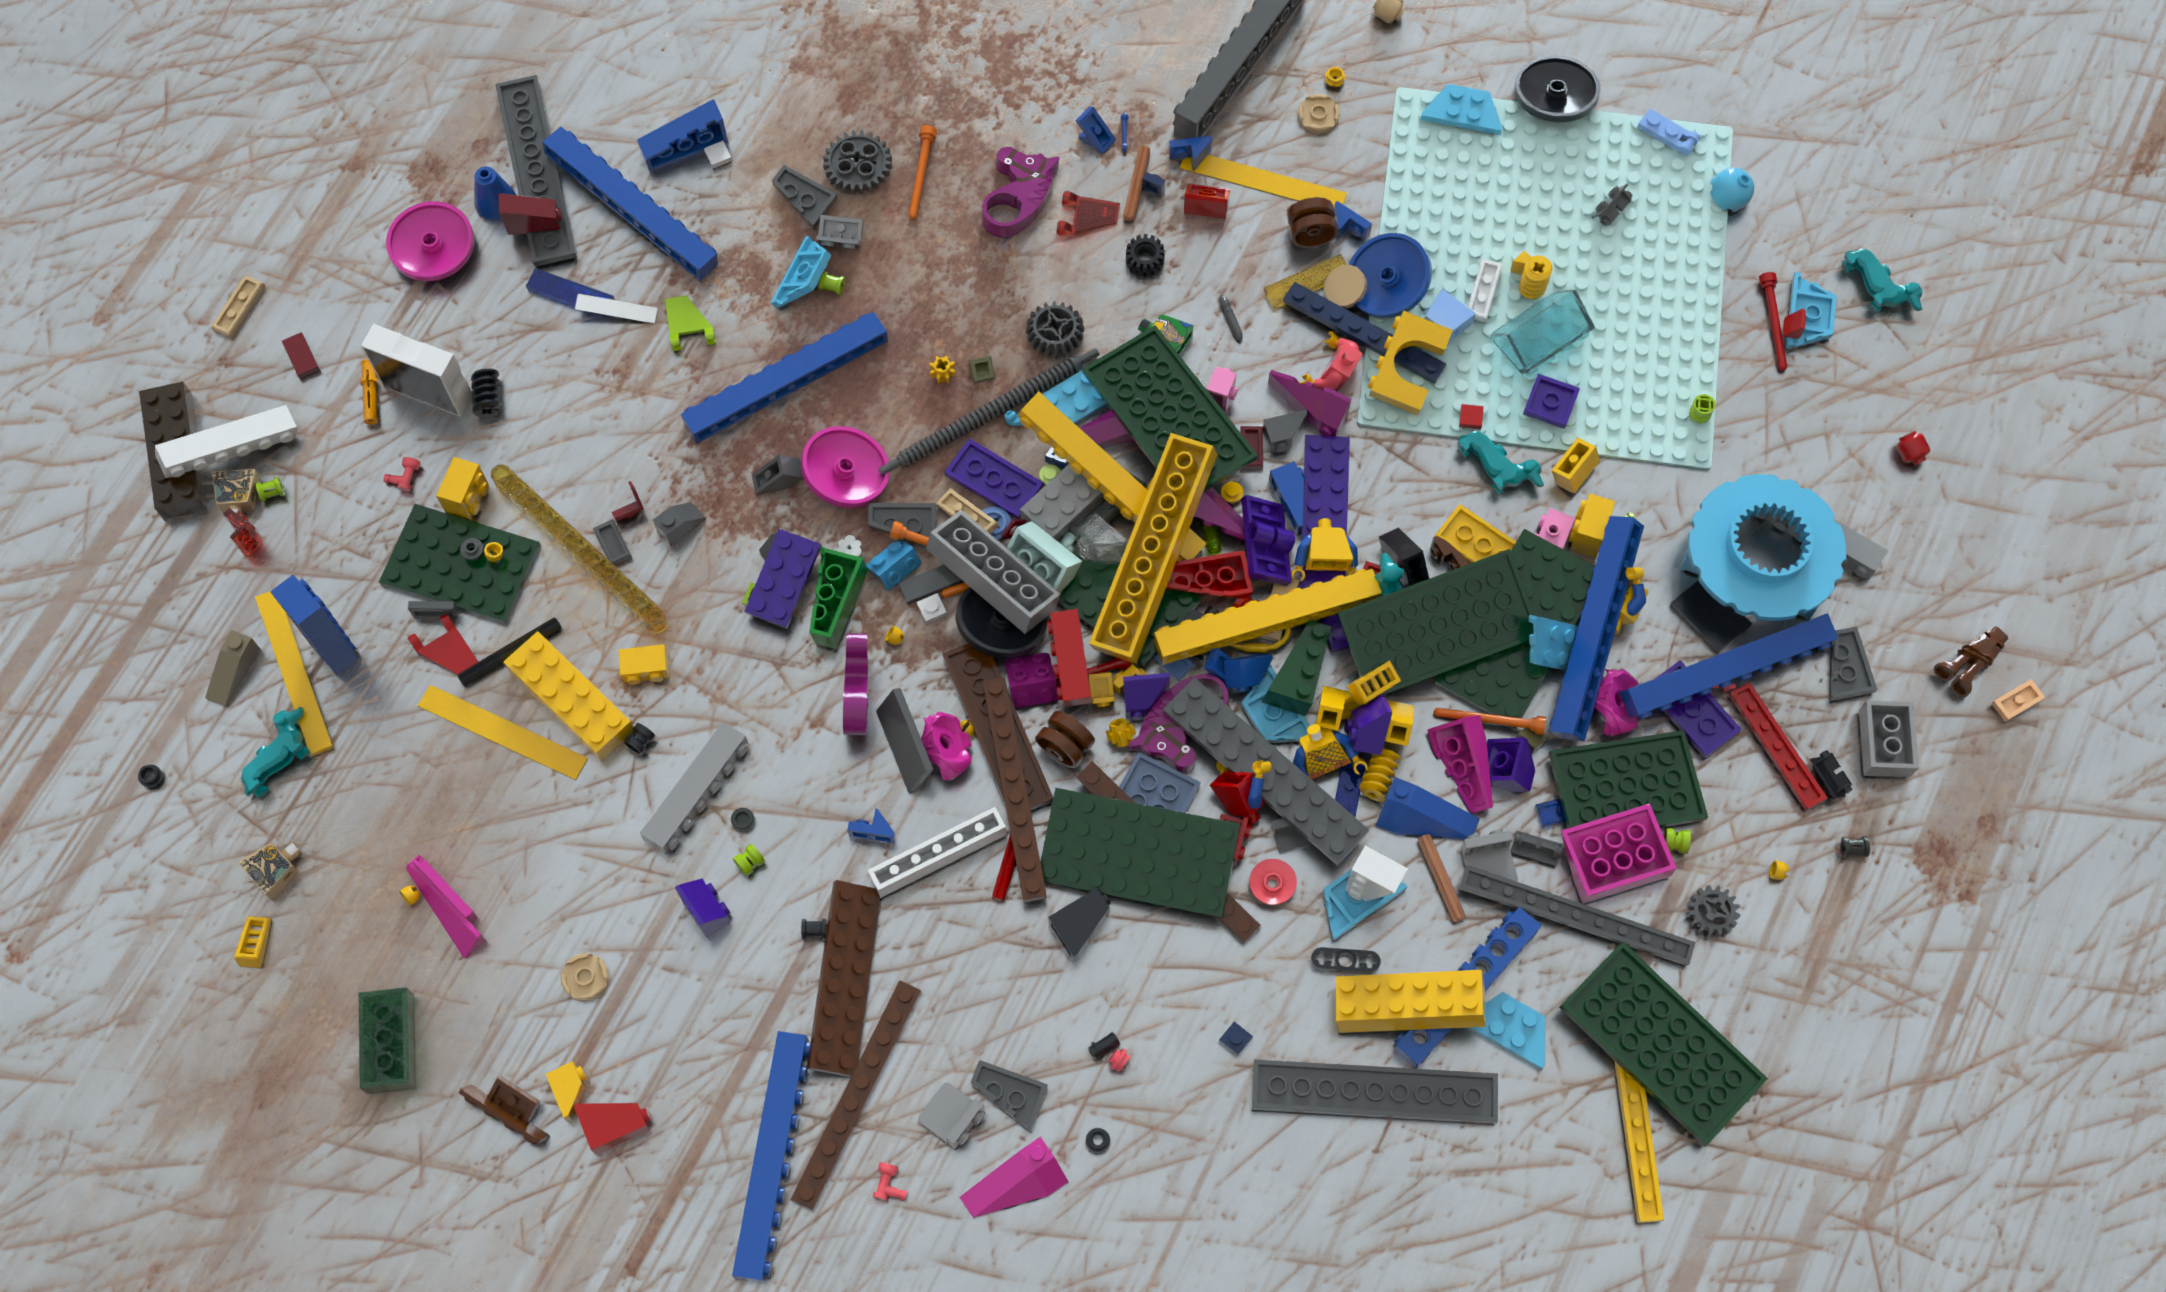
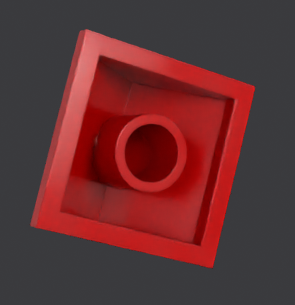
M1188 183L1184 198V214L1226 219L1230 189Z

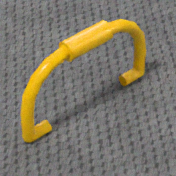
M1292 627L1286 629L1285 635L1275 644L1244 643L1242 645L1236 643L1230 646L1238 650H1244V652H1267L1274 650L1286 643L1291 635Z

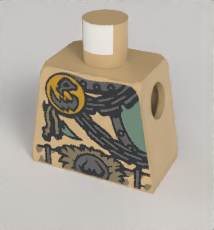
M255 469L212 472L217 506L222 512L228 513V521L234 523L241 522L242 512L253 511L256 507L258 498L256 483H261L262 478Z
M272 842L240 860L238 863L264 894L273 900L297 874L298 870L291 861L301 854V851L293 842L282 851Z

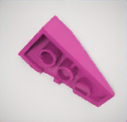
M1480 715L1464 717L1427 729L1433 752L1447 768L1445 770L1448 776H1452L1458 786L1457 791L1470 812L1475 813L1492 808L1493 801L1487 742Z
M1040 1136L959 1198L971 1216L976 1218L1007 1207L1048 1197L1069 1183Z

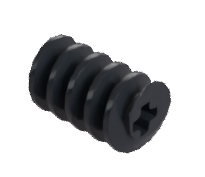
M480 369L471 375L473 414L481 418L495 417L499 414L497 409L501 407V404L498 402L500 395L497 393L500 392V388L497 385H499L500 381L497 378L499 377V372L495 369Z

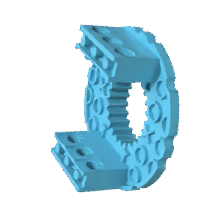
M1746 475L1739 477L1736 482L1727 481L1721 484L1701 502L1699 506L1700 511L1695 512L1691 521L1693 529L1688 534V550L1680 567L1682 571L1687 570L1697 574L1698 580L1704 589L1721 605L1731 606L1735 613L1743 616L1753 615L1757 620L1765 621L1793 619L1797 614L1805 617V620H1810L1818 606L1834 591V583L1839 582L1844 570L1841 564L1846 560V542L1841 525L1837 524L1834 520V512L1811 489L1801 488L1798 482L1791 479L1780 480L1776 475ZM1760 512L1764 517H1766L1767 513H1771L1772 518L1779 515L1781 521L1786 519L1789 521V527L1795 526L1794 532L1801 534L1798 540L1803 542L1800 546V549H1802L1800 558L1796 561L1795 565H1790L1787 570L1782 568L1779 573L1776 569H1773L1770 573L1766 567L1759 570L1758 564L1750 565L1751 559H1743L1745 553L1738 551L1740 544L1736 543L1739 538L1736 534L1744 520L1748 521L1751 515L1757 517Z

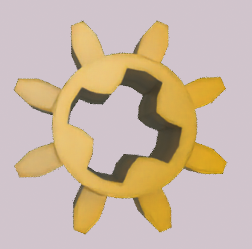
M936 356L935 362L929 363L931 369L930 378L935 377L938 384L940 382L949 383L951 376H956L954 370L955 362H949L948 356L940 358Z
M1124 718L1113 720L1109 724L1110 730L1106 731L1108 741H1111L1113 745L1116 744L1117 747L1127 746L1132 741V736L1136 734L1134 725Z

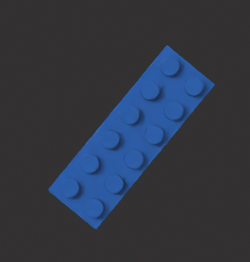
M293 574L270 591L308 643L335 675H338L359 659L354 653L357 648L332 616L324 602L312 591L304 579L299 581Z

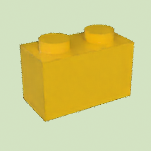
M1577 438L1551 470L1556 485L1575 494L1600 462L1596 446Z
M664 644L618 649L620 676L623 683L635 685L641 681L660 682L665 678H670L668 652Z

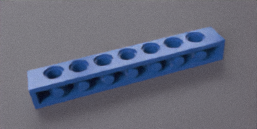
M1521 907L1515 912L1510 910L1502 920L1505 924L1500 929L1495 927L1487 936L1489 942L1485 946L1480 944L1472 953L1473 960L1469 964L1465 961L1457 970H1476V965H1484L1487 968V973L1483 974L1485 991L1538 933L1542 926ZM1506 931H1514L1517 934L1518 938H1509L1506 934ZM1491 948H1499L1503 955H1493ZM1453 1028L1409 1030L1408 1033L1403 1031L1394 1041L1397 1044L1394 1052L1411 1067L1417 1069ZM1422 1034L1426 1042L1423 1044L1417 1043L1414 1040V1035Z

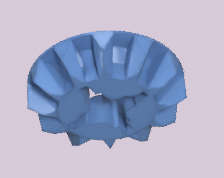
M999 507L985 508L982 511L995 521H998L999 526L991 535L999 541L1002 538L1001 535L1011 522L1010 516Z

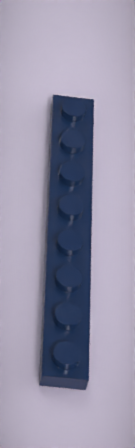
M1296 282L1293 283L1283 299L1284 303L1385 357L1387 349L1384 348L1388 336L1393 337V334ZM1415 346L1400 350L1394 357V363L1433 384H1436L1447 365Z

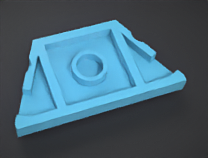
M1447 84L1422 112L1420 119L1501 135L1502 126L1489 91Z
M805 236L771 304L775 308H779L813 291L828 265L831 254L809 236Z
M1795 272L1793 275L1789 315L1800 309H1805V329L1799 339L1787 337L1785 349L1829 339L1834 331L1837 296L1828 290L1822 289L1814 281L1812 283L1806 281L1799 272Z
M1529 615V622L1533 623L1534 634L1529 635V644L1531 646L1530 663L1565 670L1569 663V655L1572 652L1575 633L1579 626Z
M1269 665L1259 685L1252 686L1251 691L1242 701L1241 707L1257 732L1269 743L1299 742L1301 737L1308 735L1307 728L1310 725L1305 717L1262 703L1264 696L1277 676L1272 666Z
M1352 869L1323 889L1333 940L1338 939L1401 894L1408 886L1401 882L1393 894L1369 901L1356 900L1345 890Z
M1504 992L1486 1002V1027H1469L1468 1029L1542 1071L1545 1066L1546 1016Z

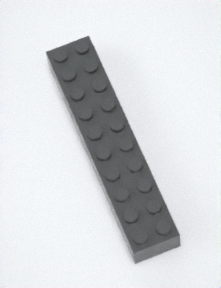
M1303 0L1254 1L1250 12H1246L1243 15L1239 27H1234L1230 39L1222 43L1218 55L1211 58L1206 71L1199 74L1193 88L1190 87L1185 94L1183 102H1179L1173 112L1175 114L1173 121L1175 136L1180 139L1204 136Z

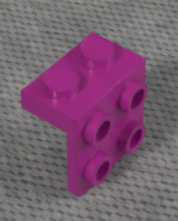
M1036 653L1034 655L1005 660L1011 700L1015 708L1058 701L1056 679L1049 653Z

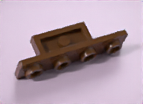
M500 1076L495 1080L489 1094H486L472 1084L462 1087L458 1092L464 1097L465 1101L482 1108L486 1115L499 1119L506 1128L522 1134L526 1141L539 1144L547 1140L549 1134L530 1122L541 1101L504 1077Z

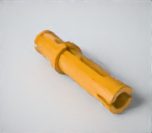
M364 359L361 361L362 378L360 379V385L363 386V421L365 424L373 425L378 423L376 397L378 379L369 360Z

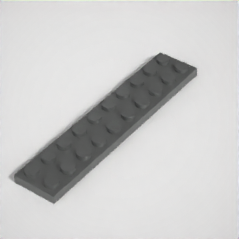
M533 75L497 83L495 85L519 196L554 199L557 207L561 208L563 213V221H560L559 230L527 233L533 264L536 267L575 258L577 255L557 164L544 154L542 142L550 136L538 77Z
M1195 677L1164 707L1163 713L1229 771L1234 773H1253L1255 777L1256 774L1252 769L1253 763L1259 760L1269 761L1271 763V770L1262 776V779H1264L1262 798L1265 803L1337 866L1369 833V829Z
M1254 1059L1252 1110L1497 1124L1498 1073Z

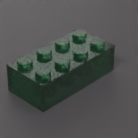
M407 987L359 992L360 1089L366 1094L416 1089L414 994Z

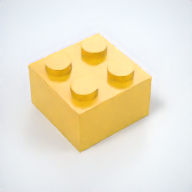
M453 457L436 497L445 513L472 521L473 516L479 512L482 496L487 494L489 484L479 464Z
M1589 493L1586 501H1581L1568 539L1569 542H1572L1570 551L1596 559L1604 538L1605 527L1609 516L1612 515L1616 501Z

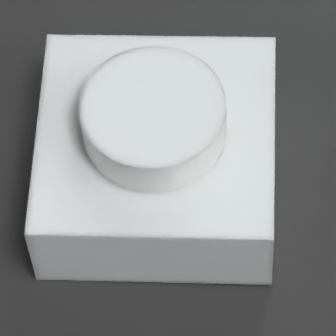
M937 593L917 602V606L926 624L947 616V612Z

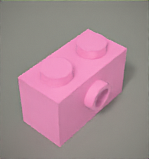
M1215 367L1206 390L1226 414L1231 401L1235 400L1238 388L1235 387L1236 373H1233L1228 368Z
M1550 508L1548 514H1542L1539 521L1540 533L1534 534L1563 549L1575 517Z

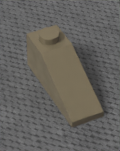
M233 630L230 631L220 649L205 696L207 700L225 707L228 706L260 648L251 637Z

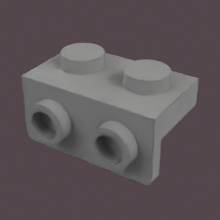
M820 215L818 236L816 235V240L820 241L822 246L834 247V243L843 244L842 248L855 249L856 245H862L864 220Z

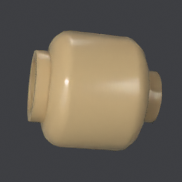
M1376 0L1373 5L1375 9L1374 15L1388 24L1392 23L1394 19L1399 21L1405 11L1402 9L1403 1Z

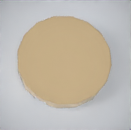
M1313 94L1306 97L1299 104L1297 116L1299 123L1304 129L1312 133L1321 134L1334 129L1339 120L1340 110L1336 101L1331 100V97L1324 94Z
M1341 265L1335 268L1327 276L1324 284L1326 298L1343 308L1353 307L1354 304L1364 298L1367 291V280L1364 274L1352 265Z
M589 953L577 954L570 958L560 975L561 985L567 995L583 1002L594 1000L602 995L610 979L609 969L604 961Z

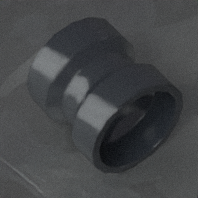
M636 723L633 727L632 735H628L623 743L635 753L642 755L646 750V745L652 742L656 735L644 725Z

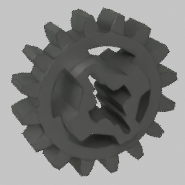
M1710 885L1706 886L1705 891L1699 888L1696 891L1697 895L1693 894L1690 898L1692 902H1689L1687 908L1692 910L1687 914V918L1694 919L1691 926L1698 925V933L1706 930L1707 937H1710L1713 932H1715L1717 937H1720L1722 931L1727 935L1731 931L1730 927L1734 928L1737 925L1735 920H1738L1741 915L1735 912L1740 908L1739 904H1733L1736 896L1729 897L1728 889L1721 892L1719 885L1714 890H1712ZM1712 908L1716 910L1715 914L1711 913Z

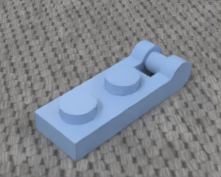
M1652 109L1647 111L1637 127L1686 156L1693 150L1692 146L1700 141L1699 134L1684 129Z

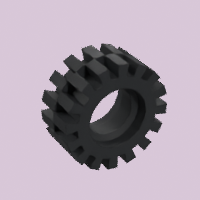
M1144 234V238L1137 235L1136 240L1134 238L1131 239V243L1127 244L1126 264H1128L1129 270L1133 268L1132 273L1136 274L1139 271V276H1143V273H1146L1148 277L1151 272L1155 275L1157 269L1159 271L1162 269L1165 250L1163 243L1160 244L1161 240L1157 239L1155 241V236L1153 235L1148 238V234ZM1142 250H1148L1154 256L1150 260H1141L1137 257V253Z

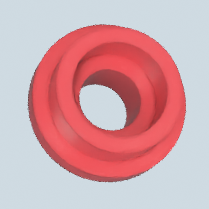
M1123 1048L1120 1051L1116 1049L1108 1060L1111 1063L1110 1069H1116L1119 1072L1130 1058V1055L1126 1053V1049Z

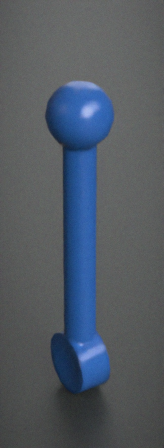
M1123 113L1120 117L1122 120V152H1127V120L1129 116Z

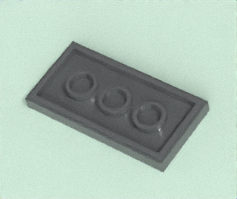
M896 688L889 693L876 712L907 790L911 792L921 785L932 772L933 767L902 690Z

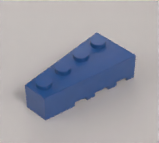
M712 99L637 139L647 168L651 171L704 151V148L724 141V143H727L728 138L721 113L715 100Z

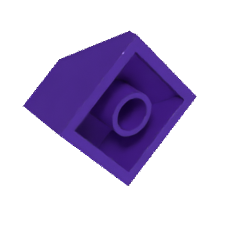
M1380 694L1366 704L1359 706L1351 712L1350 719H1346L1344 732L1348 736V741L1352 742L1354 751L1381 755L1392 716V710L1384 695Z
M703 878L675 887L683 904L706 938L731 923L727 916L731 912L723 901L721 903L717 901L715 896L718 893L711 882L706 884Z

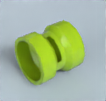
M1706 394L1698 395L1689 410L1691 420L1698 424L1708 422L1715 410V400Z
M1665 828L1663 836L1669 851L1671 852L1675 849L1679 853L1688 854L1691 832L1689 830L1676 832L1673 828Z
M751 843L742 854H737L732 858L746 876L753 872V868L761 866L765 862L764 857Z

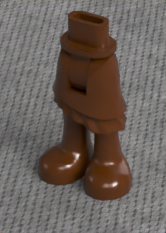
M1997 626L1991 630H1986L1982 635L1976 637L1967 645L1962 646V649L1958 650L1957 658L1952 661L1938 662L1934 666L1935 674L1941 680L1949 681L1966 663L1971 664L1951 683L1952 690L1958 696L1967 697L1972 691L1973 678L1980 670L1987 669L1988 666L1992 665L2000 650L2005 647L2004 643L2008 640V636Z

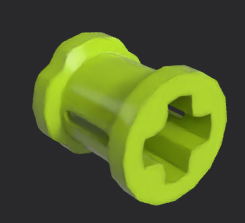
M824 271L820 277L818 288L821 291L826 289L836 292V295L840 296L844 290L846 279L843 276L839 278L828 275V272Z
M274 477V480L262 484L260 482L256 483V489L262 502H265L267 498L277 495L285 496L279 477Z

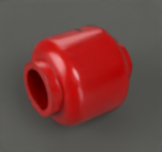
M1914 431L1898 438L1900 442L1897 443L1896 448L1904 463L1912 462L1913 465H1917L1927 460L1925 456L1930 453L1931 449L1922 433L1917 434Z

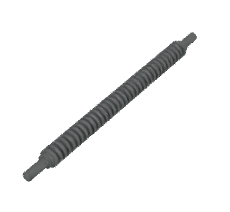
M1094 348L1080 357H1069L1063 360V363L1060 362L1058 365H1054L1053 368L1051 367L1048 371L1045 370L1043 373L1038 374V376L1033 377V379L1031 378L1020 384L1014 390H1009V393H1004V396L1000 395L994 401L991 400L989 404L986 403L984 406L979 407V409H975L974 412L971 411L969 415H964L959 420H955L954 423H950L949 426L946 425L944 428L939 429V431H935L934 434H930L929 437L926 436L924 440L921 439L919 442L914 443V445H910L909 448H905L904 451H899L896 459L878 468L879 473L883 476L885 473L891 472L900 466L909 467L911 463H916L921 458H925L926 455H930L931 452H936L941 447H945L946 444H950L951 441L954 442L956 439L961 438V436L966 435V433H970L971 430L973 431L986 424V422H990L991 419L993 420L1006 413L1005 410L1009 411L1010 408H1015V405H1020V402L1024 403L1030 397L1033 398L1038 391L1043 392L1045 389L1047 390L1060 383V381L1069 378V375L1072 376L1074 373H1078L1083 364L1100 355L1097 348Z

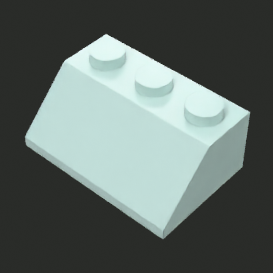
M1033 521L1017 527L1007 546L1009 551L1059 593L1073 580L1082 563V560Z

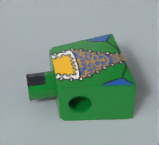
M1161 314L1155 323L1144 318L1138 327L1139 331L1144 332L1156 325L1180 355L1193 337L1194 325Z

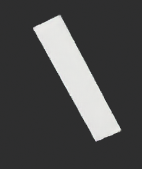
M578 294L575 306L576 310L654 324L658 309Z

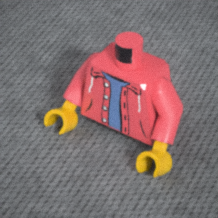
M1328 332L1331 338L1323 341L1331 349L1337 348L1319 379L1317 378L1314 381L1309 374H1304L1302 378L1305 381L1299 383L1306 384L1308 381L1314 383V387L1324 390L1327 387L1338 391L1349 379L1363 354L1359 351V346L1354 341L1339 338L1333 332Z

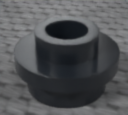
M145 765L139 770L138 780L144 787H155L162 780V771L156 765ZM154 774V777L148 780V776Z
M1094 1128L1086 1136V1145L1090 1151L1102 1153L1110 1145V1136L1104 1129ZM1095 1137H1100L1103 1142L1100 1145H1096L1093 1140Z

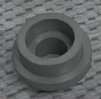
M469 538L462 543L460 551L465 559L477 560L482 556L484 547L480 540ZM471 546H475L474 550H468Z

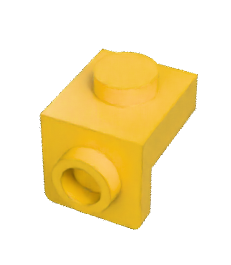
M1132 664L1125 672L1120 671L1113 678V691L1120 696L1123 693V677L1147 675V673L1141 668L1137 669Z
M1111 671L1088 674L1092 704H1096L1097 707L1110 706V702L1115 701Z

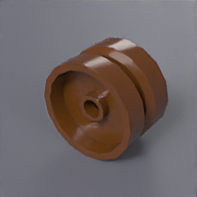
M1313 197L1300 200L1289 207L1287 210V220L1290 226L1291 241L1294 245L1301 248L1320 247L1333 241L1338 236L1337 221L1334 219L1335 211L1332 202L1326 198Z
M1055 711L1047 720L1048 727L1041 728L1035 736V741L1044 752L1059 763L1069 768H1076L1083 759L1082 752H1088L1095 743V738L1079 721L1063 712Z

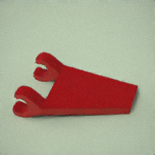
M447 614L440 617V621L447 630V633L429 644L423 646L416 634L408 637L409 642L418 654L457 675L478 662Z

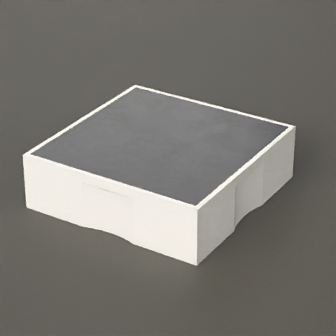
M373 324L361 347L383 387L461 417L472 398V391L461 374V368L454 354Z

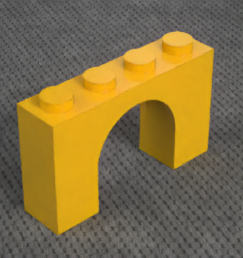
M1403 311L1401 317L1396 316L1392 326L1395 329L1393 337L1388 336L1384 348L1387 349L1385 357L1380 355L1375 367L1379 369L1376 377L1372 375L1367 388L1371 389L1370 397L1419 415L1429 390L1402 379L1396 372L1394 357L1400 350L1410 346L1421 347L1443 356L1453 330Z
M1323 686L1316 724L1322 728L1339 731L1341 720L1349 719L1351 712L1361 705L1356 703L1350 691ZM1387 700L1392 710V716L1385 741L1408 746L1413 726L1414 705Z

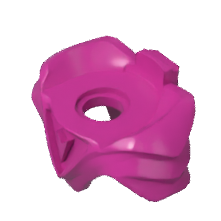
M1623 668L1620 670L1605 669L1607 675L1601 682L1594 706L1605 717L1604 734L1609 737L1629 732L1636 728L1638 724L1636 716L1629 718L1619 693L1637 686L1638 681Z
M938 711L935 715L923 718L925 727L921 740L929 760L939 766L942 779L951 781L971 764L972 757L967 749L972 747L969 734L962 732L960 721L957 717Z

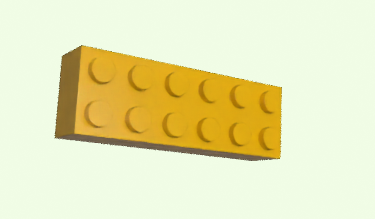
M538 631L504 661L508 671L601 762L628 735L633 733L632 722Z
M1482 970L1336 976V1023L1339 1032L1486 1027L1485 985Z

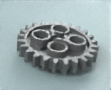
M852 130V136H848L844 132L843 139L837 136V143L830 142L831 148H826V155L823 156V167L826 178H829L830 184L835 183L837 190L843 186L844 193L851 189L852 195L855 194L856 190H859L861 195H863L864 189L871 193L872 186L879 189V182L885 183V176H890L889 170L892 169L890 148L886 147L885 141L880 142L878 135L872 138V132H869L865 136L863 130L860 131L859 135H856L855 131Z

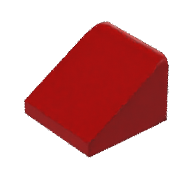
M1800 309L1784 318V337L1796 339L1801 337L1806 323L1805 309Z

